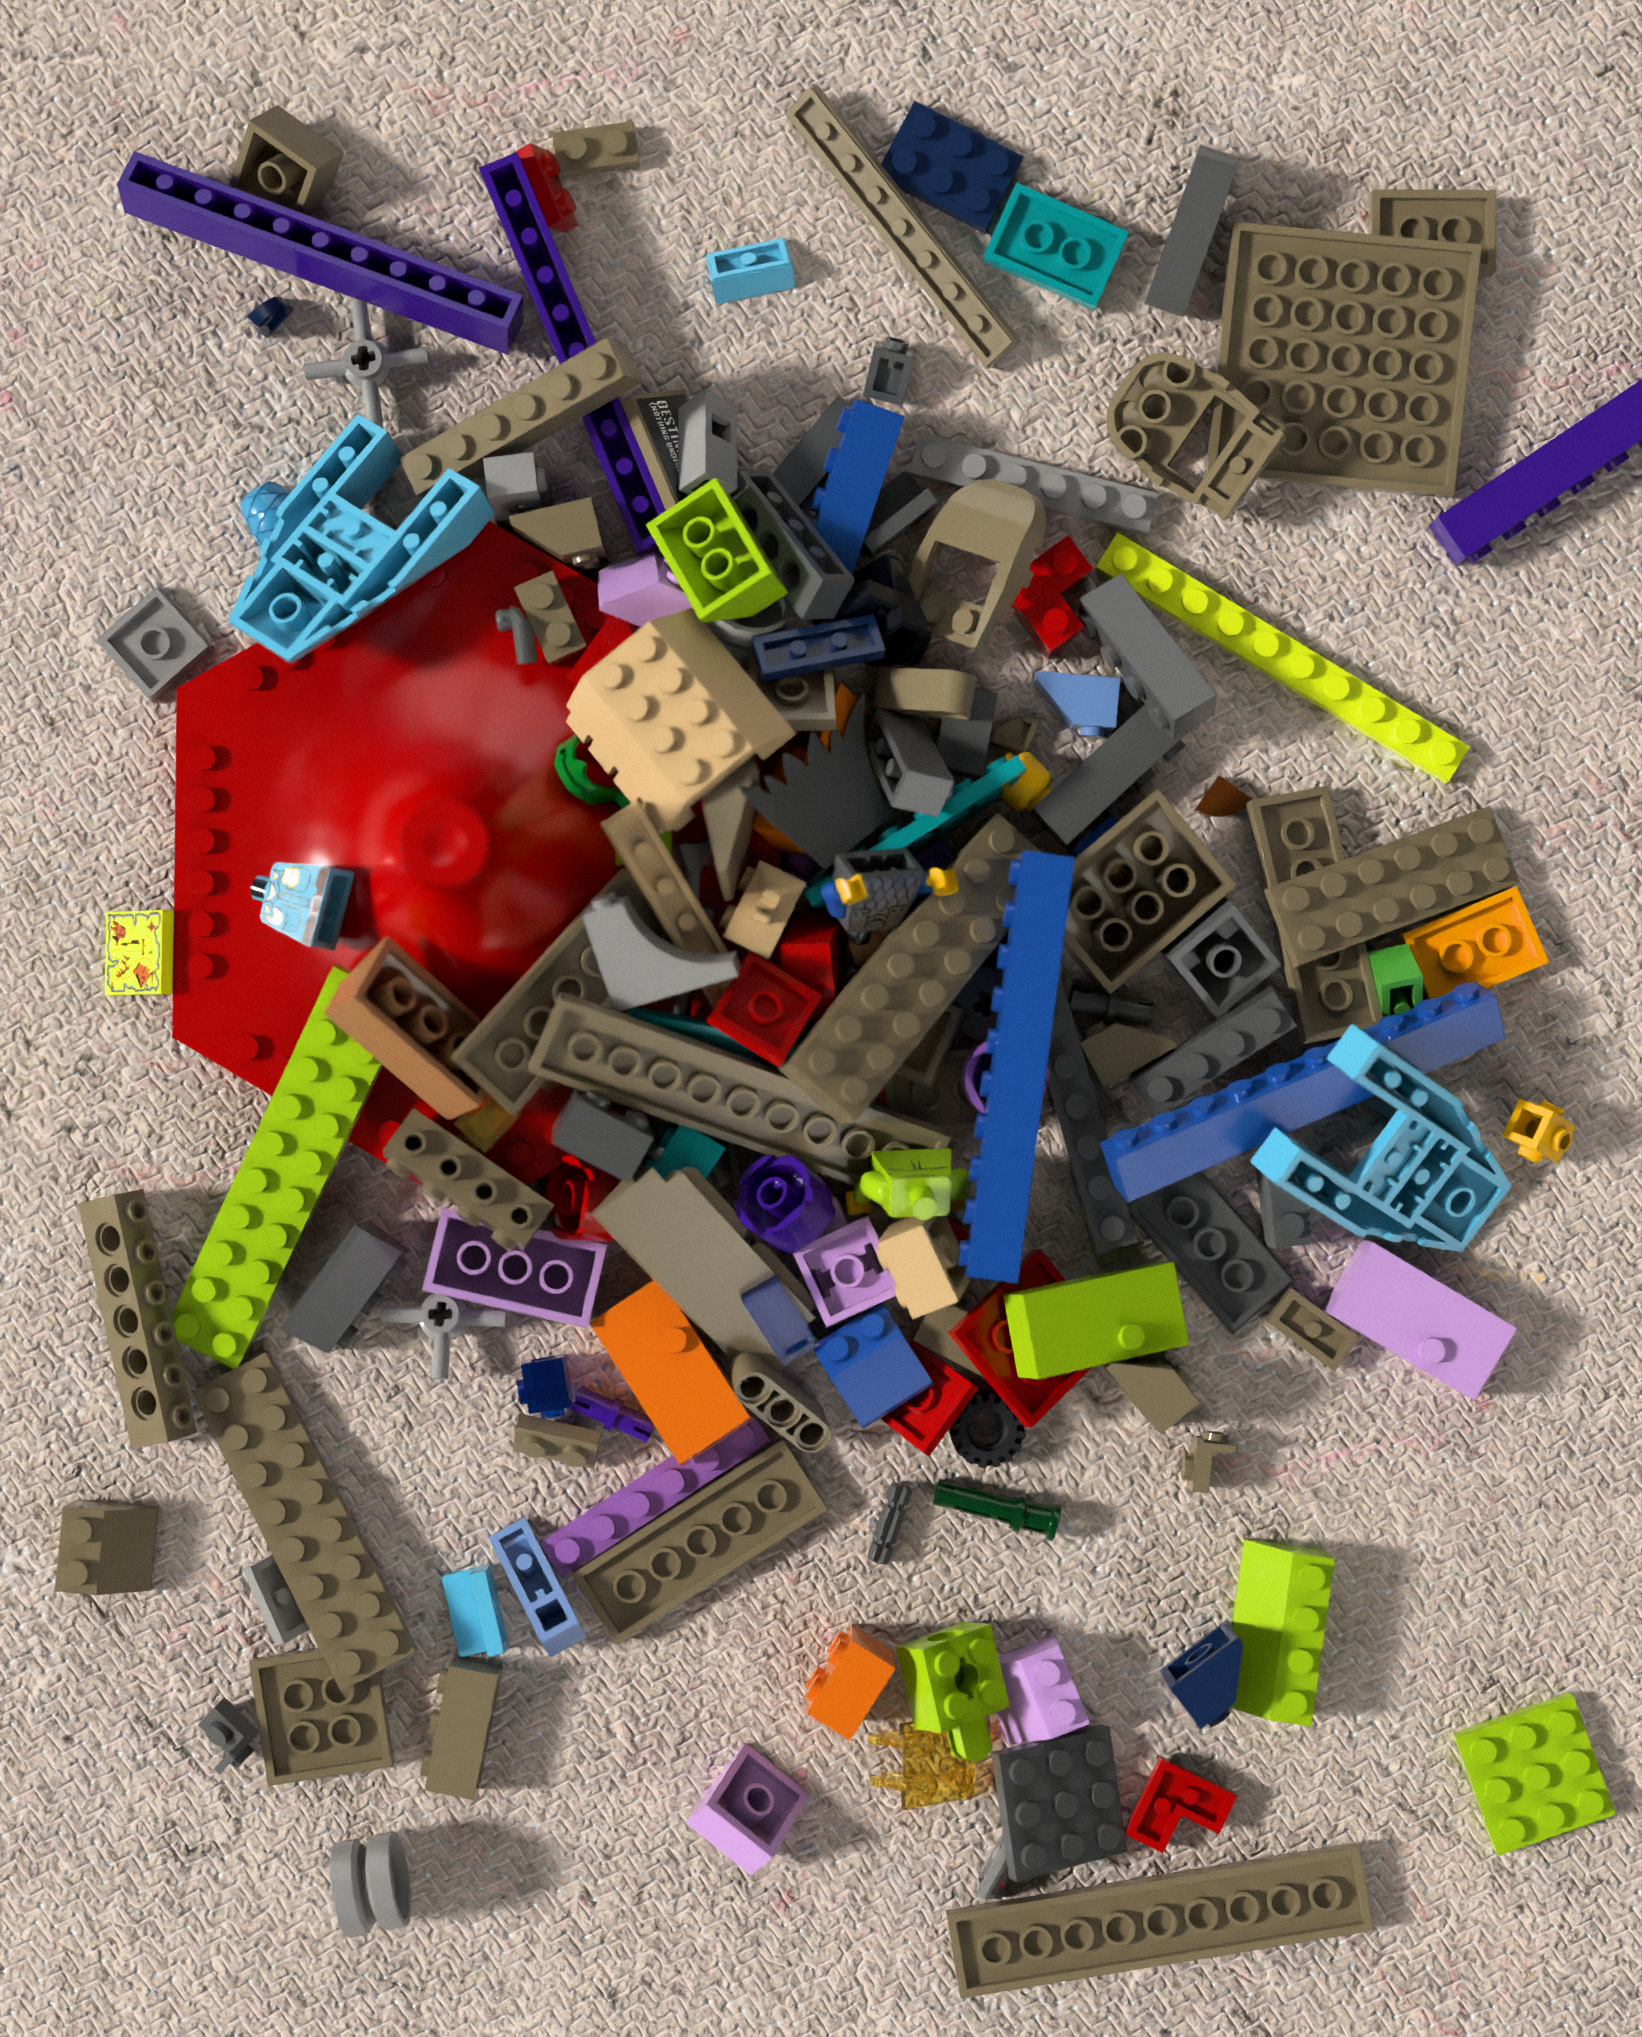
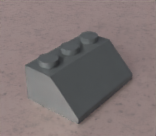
M370 1220L355 1224L283 1322L280 1329L328 1354L335 1351L338 1347L345 1350L359 1331L354 1326L363 1313L369 1316L382 1300L383 1295L379 1293L381 1287L387 1279L394 1282L408 1264L403 1257L409 1249Z

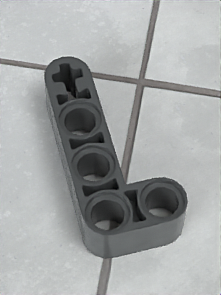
M1202 144L1200 145L1144 304L1184 317L1240 161L1239 157Z

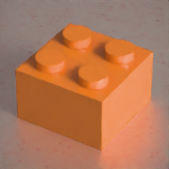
M853 1624L846 1633L841 1630L837 1633L827 1650L830 1653L824 1669L820 1666L814 1669L805 1684L807 1691L804 1695L807 1698V1714L849 1741L896 1669L894 1651Z

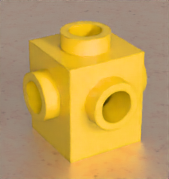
M1519 1098L1502 1137L1520 1147L1517 1154L1538 1164H1541L1542 1159L1545 1158L1559 1164L1563 1154L1572 1144L1573 1132L1576 1126L1563 1118L1565 1110L1551 1103L1541 1101L1538 1106Z

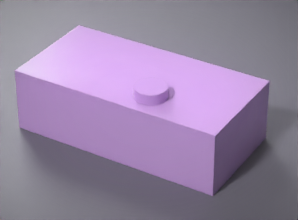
M442 1207L422 1291L588 1328L607 1245L592 1241L562 1240L557 1238L552 1232L539 1229L523 1252L516 1247L511 1252L496 1243L491 1238L494 1232L483 1224L479 1223L477 1227H474L461 1219L456 1214L457 1210Z
M1364 1239L1360 1242L1321 1308L1322 1311L1474 1401L1517 1330L1515 1326L1374 1242Z

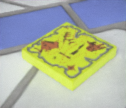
M174 911L106 912L105 995L172 994Z

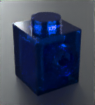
M566 1353L525 1360L521 1364L523 1379L517 1380L520 1404H527L529 1414L540 1412V1418L543 1419L565 1415L564 1408L571 1407L574 1402Z

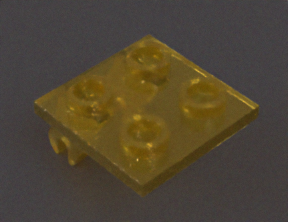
M911 1721L899 1723V1733L890 1731H879V1734L868 1733V1743L902 1750L903 1775L881 1772V1777L874 1774L869 1775V1784L871 1786L901 1791L902 1809L909 1810L976 1797L975 1762L952 1756L947 1732L936 1733L914 1729V1723Z

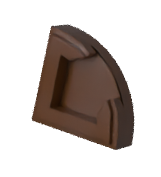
M1218 776L1194 811L1206 817H1226L1241 811L1246 807V803L1253 799Z

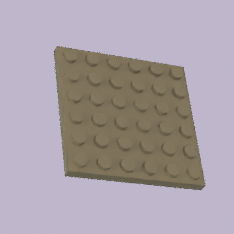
M1233 221L1230 230L1216 373L1228 380L1287 436L1286 441L1282 442L1257 480L1449 498L1455 496L1482 244ZM1217 396L1213 400L1206 474L1246 417Z

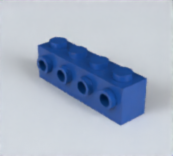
M858 399L852 402L850 408L844 406L836 427V430L842 432L838 447H830L823 467V471L829 472L824 488L817 487L810 507V511L816 512L812 525L851 575H853L905 417Z

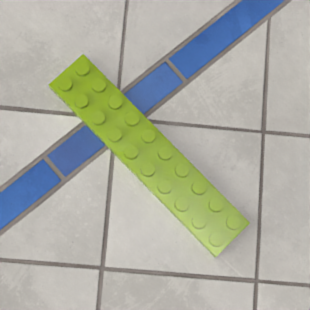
M339 964L334 965L328 975L171 1314L178 1341L232 1369L238 1368V1366L243 1364L383 1067V1064L324 1014L340 983L352 972Z

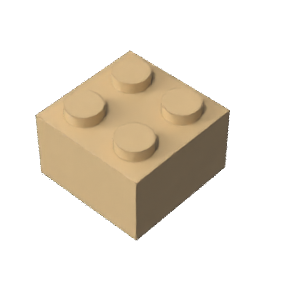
M933 1216L927 1220H920L916 1217L894 1218L877 1242V1255L880 1264L886 1271L890 1270L896 1283L895 1294L898 1302L903 1308H908L912 1319L959 1302L972 1277H967L963 1274L964 1266L957 1265L959 1242L946 1216Z

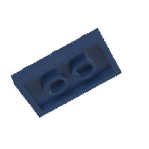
M914 100L881 165L906 194L985 234L1013 182L1024 156Z

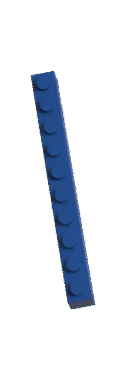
M1024 850L1019 853V860H1011L1008 884L1015 885L1013 902L1006 901L1003 914V927H1009L1007 944H1000L997 959V969L1004 970L1001 987H994L991 1011L998 1012L996 1029L989 1028L986 1040V1054H992L990 1071L983 1070L980 1085V1096L987 1097L985 1113H977L974 1138L981 1139L979 1156H971L969 1167V1181H975L973 1198L966 1197L963 1212V1223L970 1225L967 1241L960 1240L957 1265L964 1266L963 1274L967 1277L1018 1283L1075 857Z
M1476 981L1460 984L1450 993L1436 999L1423 1000L1415 1008L1398 1015L1386 1016L1377 1024L1362 1030L1423 1074L1506 1039L1496 995ZM1338 1040L1324 1047L1311 1048L1303 1056L1287 1063L1274 1064L1268 1067L1265 1072L1247 1080L1234 1081L1226 1089L1215 1094L1197 1097L1189 1105L1173 1112L1160 1113L1154 1116L1151 1121L1138 1127L1120 1130L1112 1138L1101 1142L1100 1145L1113 1186L1130 1202L1262 1145L1275 1127L1287 1134L1376 1094L1353 1080L1326 1059L1339 1042Z

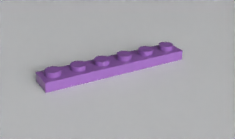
M756 1417V1419L687 1465H679L672 1454L540 1542V1546L561 1578H564L770 1442L771 1438Z

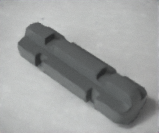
M896 1482L890 1484L886 1496L888 1503L883 1505L874 1533L876 1540L871 1542L868 1551V1559L875 1563L887 1565L893 1552L891 1545L896 1543L905 1515L903 1508L908 1506L912 1494L911 1488L904 1484Z

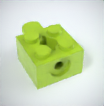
M961 1622L896 1646L914 1729L936 1733L947 1732L951 1753L955 1758L974 1762L985 1759L993 1748L986 1716L1010 1707L991 1624ZM960 1666L962 1667V1670H963V1673H964V1677H963V1678H962V1671H961Z

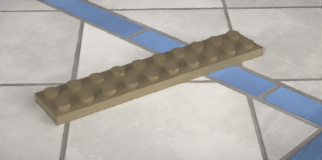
M560 992L528 1064L530 1073L585 1092L593 1091L616 1103L766 1155L774 1154L776 1157L794 1156L812 1171L855 1186L864 1173L871 1171L872 1151L944 1149L952 1138L949 1130L872 1102L857 1121L840 1124L777 1068L564 992Z
M1357 1843L946 1910L960 1999L1374 1931L1361 1850Z

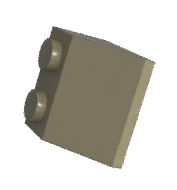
M277 105L249 120L228 186L311 216L332 187L344 152Z
M591 497L509 516L511 526L518 538L574 571L577 570L581 575L597 572L602 569L601 564L609 563L599 516Z
M1129 1358L1103 1364V1367L1160 1435L1200 1403L1193 1394L1199 1389L1184 1369H1181L1177 1364L1171 1368L1164 1361Z
M75 1500L62 1507L55 1592L104 1595L150 1591L159 1507L88 1500Z

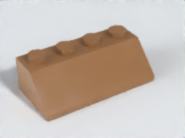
M387 936L340 983L324 1014L449 1121L479 1107L486 1094V1091L450 1058L451 1054L481 1023L482 1019Z

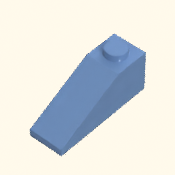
M524 1517L489 1536L488 1538L550 1658L587 1638L526 1518Z

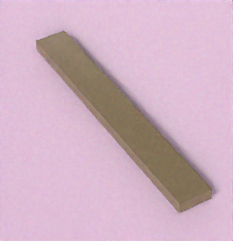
M812 84L786 111L785 115L986 369L993 368L1021 340L819 85Z

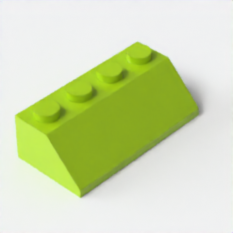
M1244 1538L1231 1625L1232 1630L1243 1643L1236 1700L1235 1704L1230 1708L1269 1721L1312 1727L1335 1558L1326 1550Z

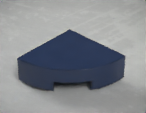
M277 296L260 304L247 318L267 338L293 312L294 308L282 297Z

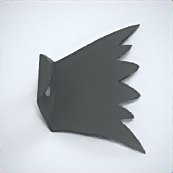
M862 694L851 712L846 725L844 740H842L837 727L835 730H831V753L825 748L818 736L811 732L807 749L808 767L792 754L786 752L782 754V765L788 786L769 776H765L764 779L772 794L743 785L739 786L745 798L769 822L813 858L812 877L831 866L835 862L837 853H847L892 817L878 788L868 758L864 733L865 694Z

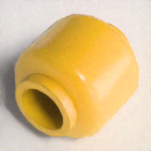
M1025 751L1021 752L1018 757L1026 767V772L1011 787L1007 783L1003 785L1004 792L999 797L1012 811L1020 812L1025 809L1030 813L1052 791L1049 787L1052 782V775L1032 753ZM1011 752L1005 755L1008 761L1015 757Z

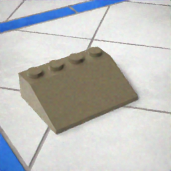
M1156 789L1075 858L1063 945L1098 989L1111 994L1234 889L1237 884L1161 791Z

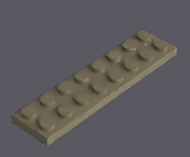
M265 1352L238 1366V1368L191 1391L340 1691L416 1652L418 1648L270 1353Z

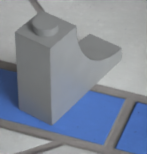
M615 892L595 897L590 900L592 906L587 907L582 915L614 1011L619 1012L738 977L741 965L736 951L723 954H700L680 949L661 939L639 917L629 895L617 898Z

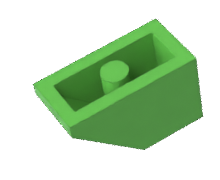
M1408 943L1368 952L1383 1018L1389 1015L1401 1014L1415 1008L1419 1002L1423 1001V975Z

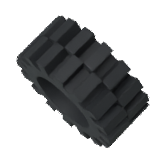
M980 1389V1392H976L949 1429L951 1441L957 1453L971 1465L973 1463L977 1464L981 1468H987V1466L992 1465L995 1468L1001 1466L1000 1463L1004 1461L1009 1462L1013 1459L1014 1453L1020 1451L1022 1439H1025L1024 1425L995 1390L992 1392L987 1389ZM981 1413H993L1002 1421V1434L994 1443L981 1444L971 1435V1423Z

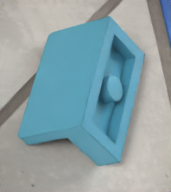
M491 1564L445 1574L442 1577V1583L459 1655L464 1657L487 1652V1656L490 1657L505 1653L509 1642Z

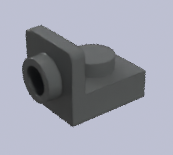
M885 337L884 342L876 341L864 388V397L903 406L916 354L915 349L908 348L909 342L895 337Z
M225 1697L198 1724L206 1732L208 1739L227 1753L214 1768L219 1775L230 1764L237 1769L251 1755L254 1749L249 1743L260 1733Z

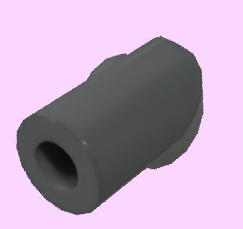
M509 606L510 609L497 610L496 622L498 630L501 632L513 631L517 664L537 662L534 629L521 609Z

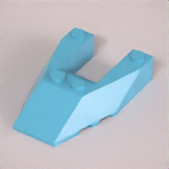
M357 414L276 511L278 521L270 539L264 538L259 550L262 557L253 577L248 575L228 621L232 626L292 664L356 624L466 548L490 521L495 512L480 486L448 468L397 531L362 511L364 506L401 464L399 458L402 457V454L388 431Z
M1351 1024L1326 1059L1353 1080L1397 1108V1112L1350 1175L1276 1127L1250 1162L1276 1185L1357 1236L1365 1237L1369 1234L1381 1236L1387 1241L1400 1243L1401 1240L1417 1242L1420 1246L1463 1252L1512 1185L1492 1152L1486 1148L1481 1140V1134L1463 1110L1461 1100Z

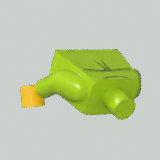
M951 1148L872 1151L871 1171L861 1176L853 1191L845 1193L847 1215L872 1213L871 1200L881 1204L887 1214L894 1218L916 1217L920 1220H927L933 1216H946L950 1214V1210H964L966 1197L973 1198L972 1181H969V1172L966 1169L955 1168L951 1172Z

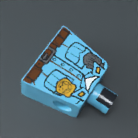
M277 862L272 866L270 878L259 875L253 880L250 892L253 899L263 902L260 913L262 922L307 946L335 950L355 872L329 866Z

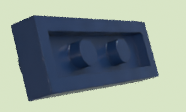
M874 614L752 637L751 643L762 682L883 659L885 654V647Z

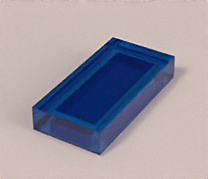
M777 1274L740 1295L742 1303L783 1366L820 1345L817 1336Z

